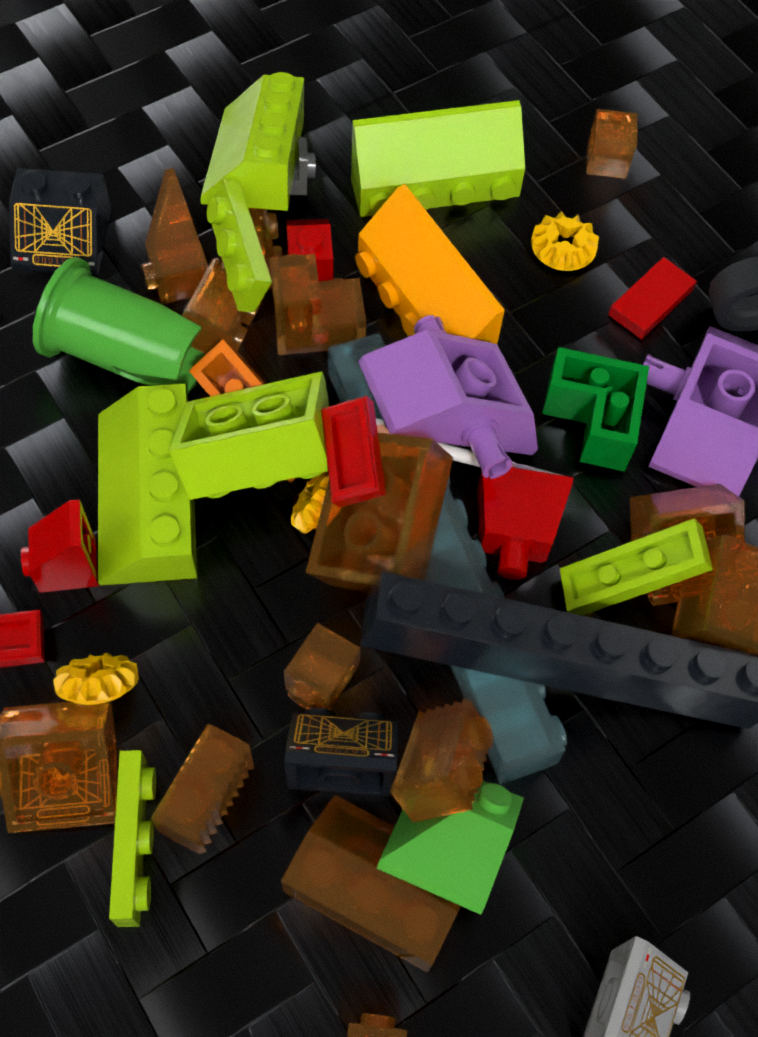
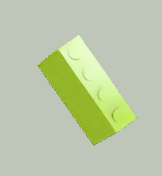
M285 72L263 75L225 108L201 193V204L208 205L210 198L216 195L223 179L240 182L248 208L288 211L297 162L298 137L302 135L304 124V78L294 77Z
M519 100L353 120L351 182L360 217L374 216L397 187L404 184L425 210L520 197L525 173L522 111Z
M186 384L137 387L98 414V583L100 586L197 578L194 499L189 500L169 453V448L186 402H189Z

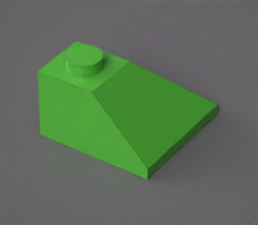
M470 777L409 795L376 869L481 915L512 837L524 798L509 792L501 785L488 783L476 777Z

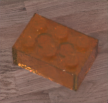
M378 433L386 495L338 507L332 503L330 481L328 480L306 569L307 574L331 586L364 592L372 590L381 571L425 580L453 457L436 441L430 438Z

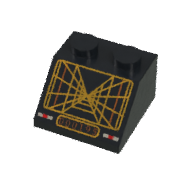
M17 168L9 200L10 255L13 270L55 272L67 259L76 256L88 262L92 275L98 276L111 213V204L103 174Z
M310 708L305 710V714H292L284 759L288 789L382 797L392 796L397 771L398 722L387 721L385 715L372 712L359 713L356 715V718L335 717V712L323 708Z

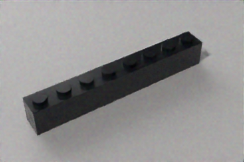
M381 571L366 599L360 646L746 729H750L758 723V655Z

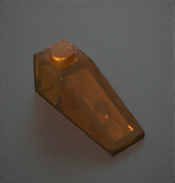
M174 167L165 169L145 242L149 262L141 264L148 290L156 288L162 305L212 292L208 264Z

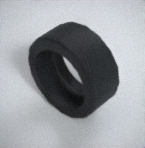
M758 257L747 258L731 264L719 272L710 283L709 296L715 319L721 327L727 330H758V294L746 297L758 293Z

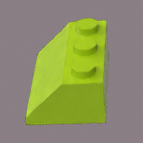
M323 372L186 402L169 448V453L189 500L202 497L219 498L231 491L250 487L257 489L267 488L278 481L297 477L310 479L328 471L321 409L329 407Z

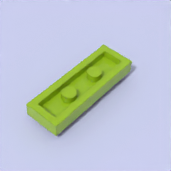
M223 179L216 195L212 196L208 202L207 219L212 224L217 240V252L222 257L227 273V286L233 293L237 310L255 312L270 287L272 280L239 181Z
M694 518L559 569L567 612L582 616L712 571L713 567L703 527Z
M141 750L120 751L109 913V919L117 927L140 926L141 911H149L151 903L150 876H143L144 854H152L153 821L145 820L146 801L154 800L156 796L155 767H148V762Z

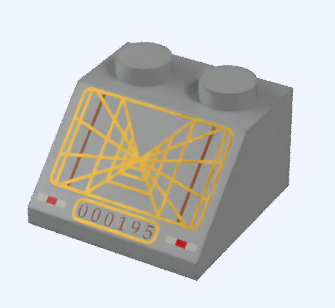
M637 936L611 950L583 1037H669L673 1023L679 1025L688 1008L690 992L684 989L688 972L651 943Z

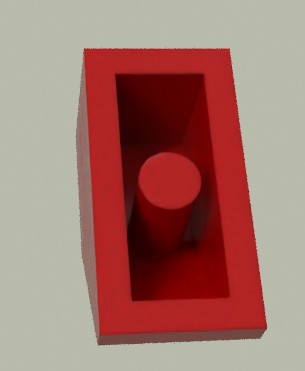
M286 220L290 293L333 292V250L329 220Z
M80 499L69 500L28 528L29 547L21 548L22 571L25 577L31 576L39 593L99 586L97 541Z

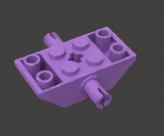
M429 315L423 317L415 324L414 335L367 353L358 361L368 387L384 419L385 426L393 437L471 447L481 467L483 476L485 478L489 476L490 479L504 475L512 467V461L506 452L533 455L538 450L534 414L497 344L447 334L441 318Z
M709 326L691 368L687 367L686 370L656 359L652 355L648 354L643 365L649 366L647 384L674 395L673 400L676 401L648 467L735 503L758 459V345Z

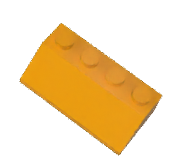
M405 184L397 187L359 233L358 254L355 256L359 271L365 278H371L378 288L384 305L389 309L393 308L401 318L403 329L408 337L415 334L414 326L420 319L425 316L434 315L435 318L437 316L441 318L447 334L497 344L505 312L504 308Z

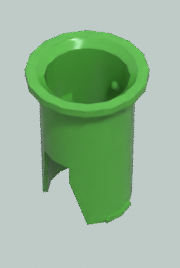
M76 256L67 259L54 272L39 301L33 323V345L36 352L51 358L63 351L145 385L186 384L187 394L190 393L197 383V380L189 370L210 349V345L197 336L201 332V326L160 303L92 276L89 263Z

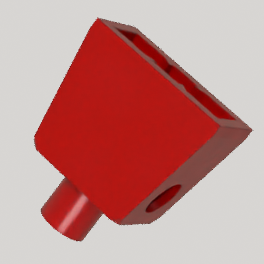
M511 467L504 475L494 479H490L489 476L485 478L481 472L477 490L479 548L484 553L500 555L497 573L501 577L510 580H522L527 576L528 561L546 562L573 484V477Z

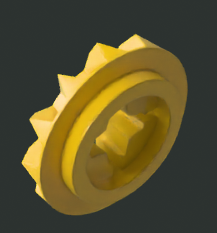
M561 211L556 218L545 215L541 224L535 225L531 246L536 257L545 265L556 270L574 271L584 268L593 261L598 249L599 236L593 233L592 223L583 224L580 222L579 214L572 219L565 217ZM559 235L564 238L574 237L572 244L568 241L559 242Z
M328 471L307 481L304 490L299 494V499L293 507L291 525L303 534L310 532L312 529L319 528L330 517L337 506L332 503Z
M105 653L101 656L90 654L88 658L73 659L69 665L62 666L56 670V678L53 682L55 693L60 698L77 704L93 705L106 703L121 697L137 684L139 676L137 663L129 661L127 656L118 655L112 657L110 653Z

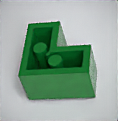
M558 347L549 376L542 414L586 423L579 462L625 472L638 442L649 366Z

